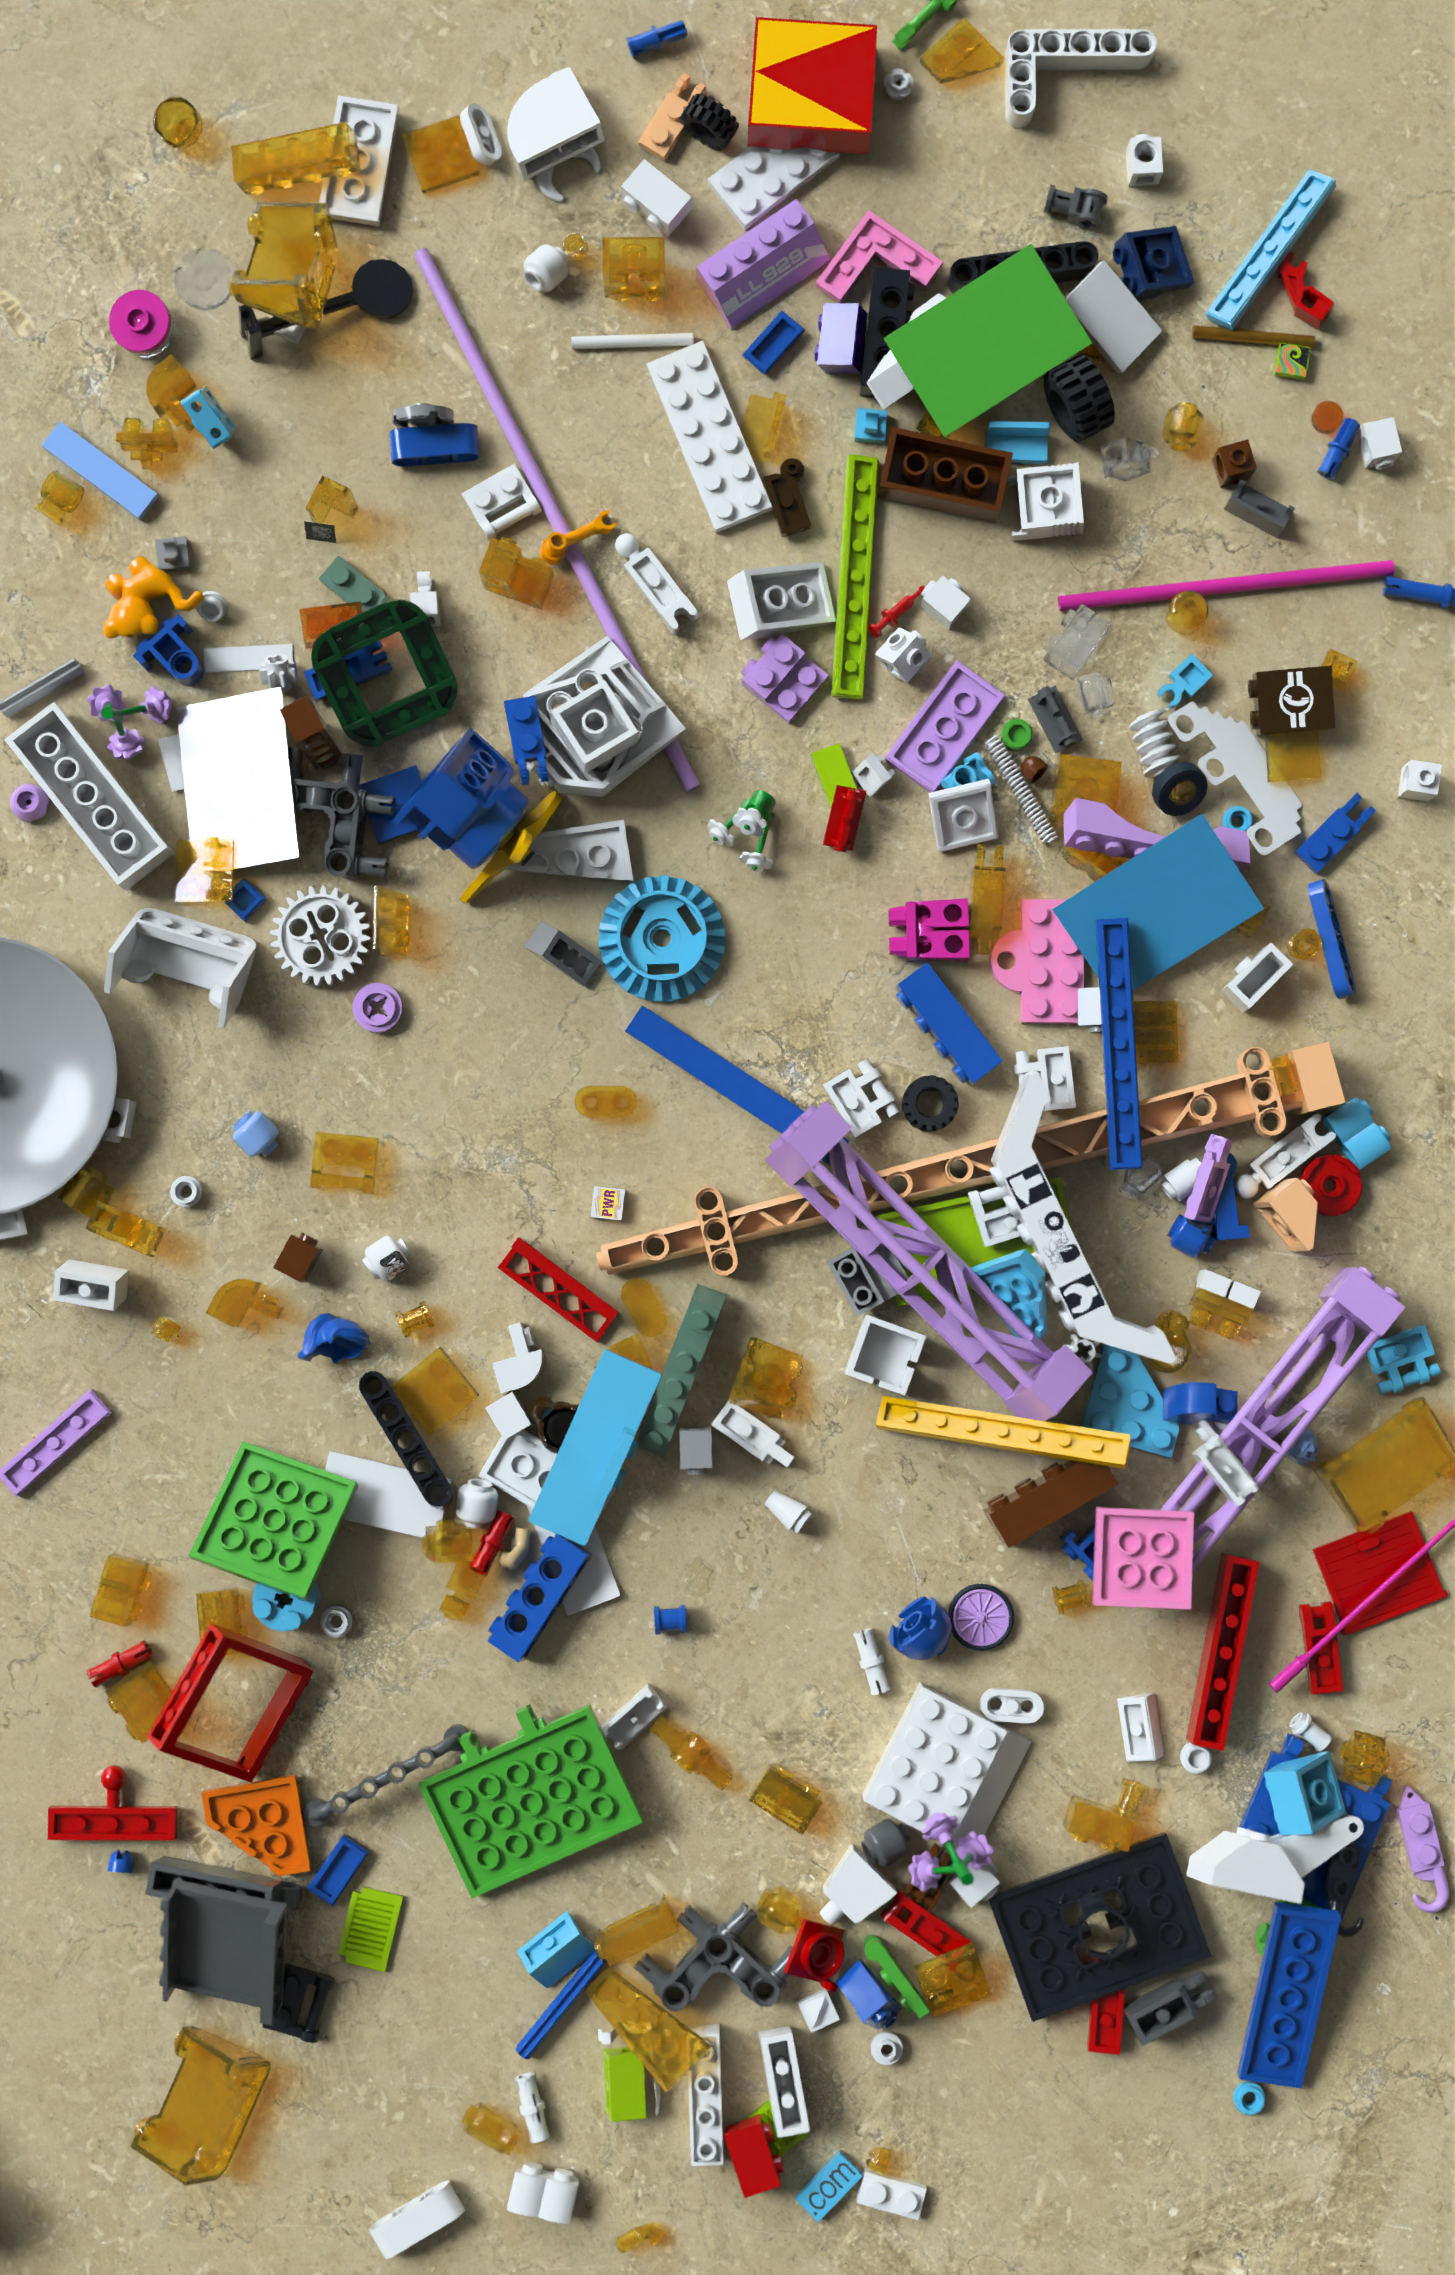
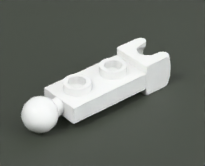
M628 533L620 535L615 542V549L620 556L630 559V561L624 564V569L659 614L673 635L678 634V622L675 618L680 614L686 615L691 621H696L699 616L696 608L687 596L683 594L648 547L640 553L638 551L639 542L634 535Z
M1317 1112L1310 1115L1291 1132L1248 1164L1253 1174L1238 1176L1234 1183L1236 1194L1244 1199L1251 1198L1257 1193L1260 1183L1266 1189H1270L1318 1150H1321L1334 1140L1336 1134L1329 1132L1322 1136L1317 1135L1314 1128L1322 1117Z

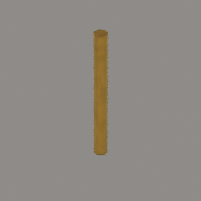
M1193 325L1192 338L1269 345L1286 343L1314 348L1315 336L1244 329L1230 330L1228 328Z

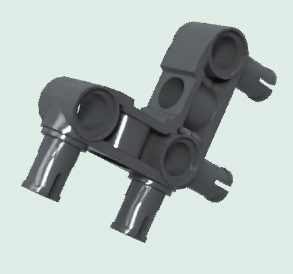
M287 747L291 786L294 790V810L310 813L311 810L324 811L331 819L329 839L325 842L324 848L326 870L332 875L344 878H357L361 874L387 878L389 870L380 869L377 866L390 867L389 858L363 856V840L366 815L368 813L394 816L396 808L383 805H396V797L374 795L364 789L363 784L360 783L363 755L344 753L342 780L338 781V783L303 780V777H300L303 752L300 748ZM352 793L354 804L351 808L346 809L343 805L344 797ZM345 855L348 862L347 867L340 871L337 867V860L340 856Z
M745 1902L740 1904L741 1906L725 1923L721 1922L718 1924L713 1922L709 1924L689 1904L684 1909L685 1912L679 1914L676 1921L680 1922L697 1938L692 1948L671 1971L668 1970L666 1972L647 1952L641 1957L642 1960L639 1959L633 1968L654 1986V1993L661 1999L664 2007L670 2011L676 2012L685 2008L698 1996L700 1987L713 1973L717 1974L718 1972L721 1974L725 1972L740 1986V1991L757 2005L769 2007L777 2002L779 1994L786 1987V1979L790 1975L784 1973V1969L793 1947L790 1945L773 1966H767L740 1941L739 1935L758 1917L752 1908L748 1909L749 1906ZM719 1938L724 1940L727 1946L723 1951L717 1952L710 1948V1942ZM768 1982L774 1987L773 1991L768 1995L758 1993L756 1988L760 1983ZM676 1986L683 1990L684 1995L679 1999H672L667 1995V1990Z

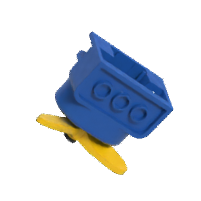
M471 727L427 774L393 819V822L398 825L406 817L420 830L419 838L423 840L427 836L443 851L449 849L471 869L480 867L499 846L501 847L484 867L480 875L459 898L465 905L474 899L508 866L514 863H521L524 866L533 857L535 852L531 851L532 849L529 846L546 826L549 818L562 800V796L558 792L553 791L517 826L529 807L530 801L509 782L514 775V769L511 764Z

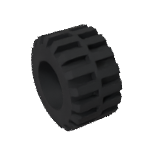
M1079 354L1045 373L1043 378L1044 391L1050 410L1060 428L1072 440L1081 442L1114 424V403L1108 385L1098 368L1086 356Z

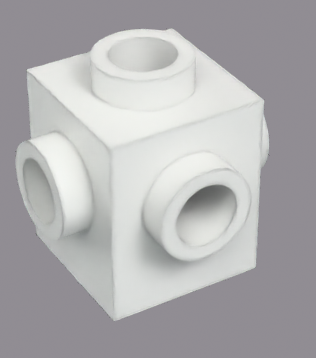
M900 627L888 637L883 646L875 653L889 674L907 683L932 656L924 646L926 640L918 632L913 630L910 633Z

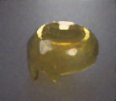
M171 96L162 101L154 112V130L172 148L180 150L190 147L197 142L203 132L202 117L199 111L185 98Z

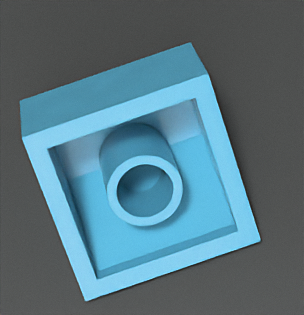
M1330 1751L1282 1762L1264 1772L1266 1787L1270 1794L1274 1818L1278 1824L1280 1835L1313 1834L1346 1814Z

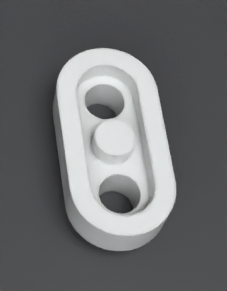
M470 104L460 114L462 128L464 129L474 159L483 165L490 166L501 157V146L487 111L478 104Z
M990 1688L980 1698L982 1713L992 1721L1034 1723L1040 1719L1044 1711L1042 1699L1032 1690ZM994 1698L1001 1700V1705L997 1709L990 1707V1701ZM1025 1700L1032 1702V1708L1029 1711L1021 1709V1704Z

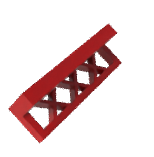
M518 1237L511 1246L512 1249L497 1268L594 1341L598 1342L620 1312ZM517 1252L528 1260L529 1273L516 1274L507 1267ZM533 1264H534L535 1266H537L539 1269H541L542 1271H536V1272H534V1271H533ZM534 1275H549L553 1279L554 1291L541 1293L537 1290ZM530 1276L531 1284L521 1277ZM557 1282H558L560 1285H562L564 1288H566V1290H559V1291H558V1284H557ZM571 1292L578 1297L579 1310L567 1312L561 1308L559 1294ZM555 1295L556 1303L549 1299L547 1296ZM582 1301L591 1308L583 1309ZM596 1311L606 1318L596 1333L585 1326V1312ZM580 1313L581 1322L571 1314Z

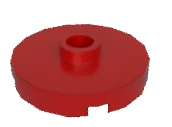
M1323 1155L1313 1159L1304 1167L1299 1180H1305L1313 1189L1314 1194L1312 1196L1318 1202L1317 1213L1322 1216H1338L1349 1212L1358 1203L1362 1195L1363 1185L1359 1169L1351 1160L1340 1155ZM1327 1180H1331L1334 1183L1332 1191H1328L1325 1188Z

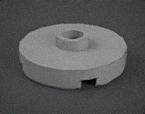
M418 403L399 407L392 411V423L399 428L409 427V424L419 427L445 425L454 422V411L445 406Z

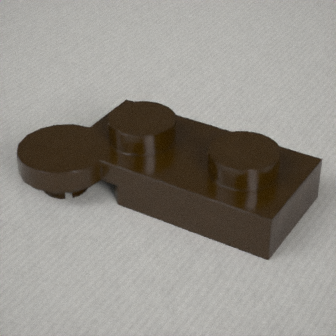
M789 458L781 464L780 474L775 473L763 477L782 538L811 529V523L797 484L804 476V465L795 458Z

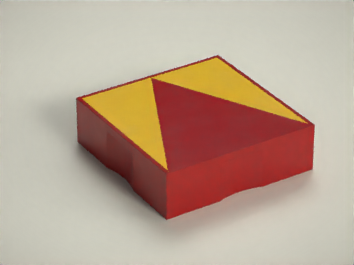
M756 17L747 147L789 150L812 148L824 152L869 155L877 25Z

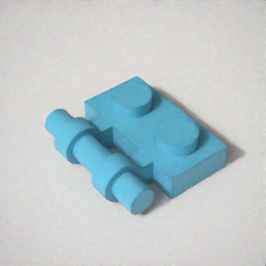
M1419 1325L1378 1339L1366 1354L1373 1374L1377 1375L1386 1371L1388 1380L1377 1383L1381 1395L1389 1392L1396 1394L1404 1391V1387L1415 1383L1422 1385L1430 1382V1378L1441 1375L1437 1363L1426 1366L1424 1358L1435 1355L1425 1325ZM1412 1362L1414 1371L1400 1375L1397 1367Z

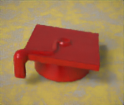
M803 1919L784 1973L818 1981L824 1989L836 1992L838 1989L837 1983L829 1979L840 1970L844 1961L845 1949L841 1939L845 1930Z

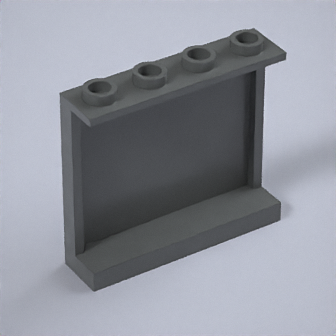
M176 1880L171 1890L164 1893L160 1904V1910L164 1912V1919L160 1928V1936L163 1937V1946L160 1952L163 1970L159 1980V1985L163 1987V2001L167 2002L175 1988L259 2007L260 2023L272 2026L283 2005L287 1904Z

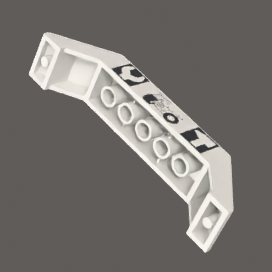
M1038 1071L1025 1073L991 1158L994 1167L989 1169L996 1185L1000 1188L1004 1187L1007 1196L1003 1197L1005 1205L1010 1214H1013L1014 1217L1018 1216L1021 1222L1020 1225L1016 1226L1024 1243L1032 1245L1035 1252L1031 1255L1036 1258L1037 1264L1048 1278L1046 1290L1055 1303L1059 1302L1062 1309L1057 1311L1062 1323L1069 1332L1074 1330L1080 1337L1169 1364L1177 1361L1164 1332L1158 1327L1152 1325L1145 1328L1112 1315L1031 1147L1044 1105L1052 1101Z

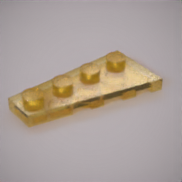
M612 1968L605 1969L585 1990V1993L665 2092L671 2090L713 2047Z

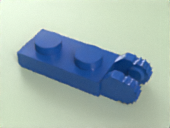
M535 696L504 701L515 764H518L522 786L529 785L530 780L526 762L537 761L538 775L541 782L549 781L545 762L546 751Z
M1358 793L1341 809L1338 808L1294 852L1315 874L1361 830L1359 827L1375 813L1376 810L1370 806L1360 814V817L1355 822L1346 815L1351 808H1354L1360 802L1362 797Z

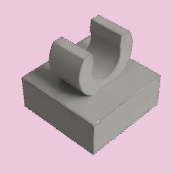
M186 536L155 540L159 569L164 572L191 570L189 542Z

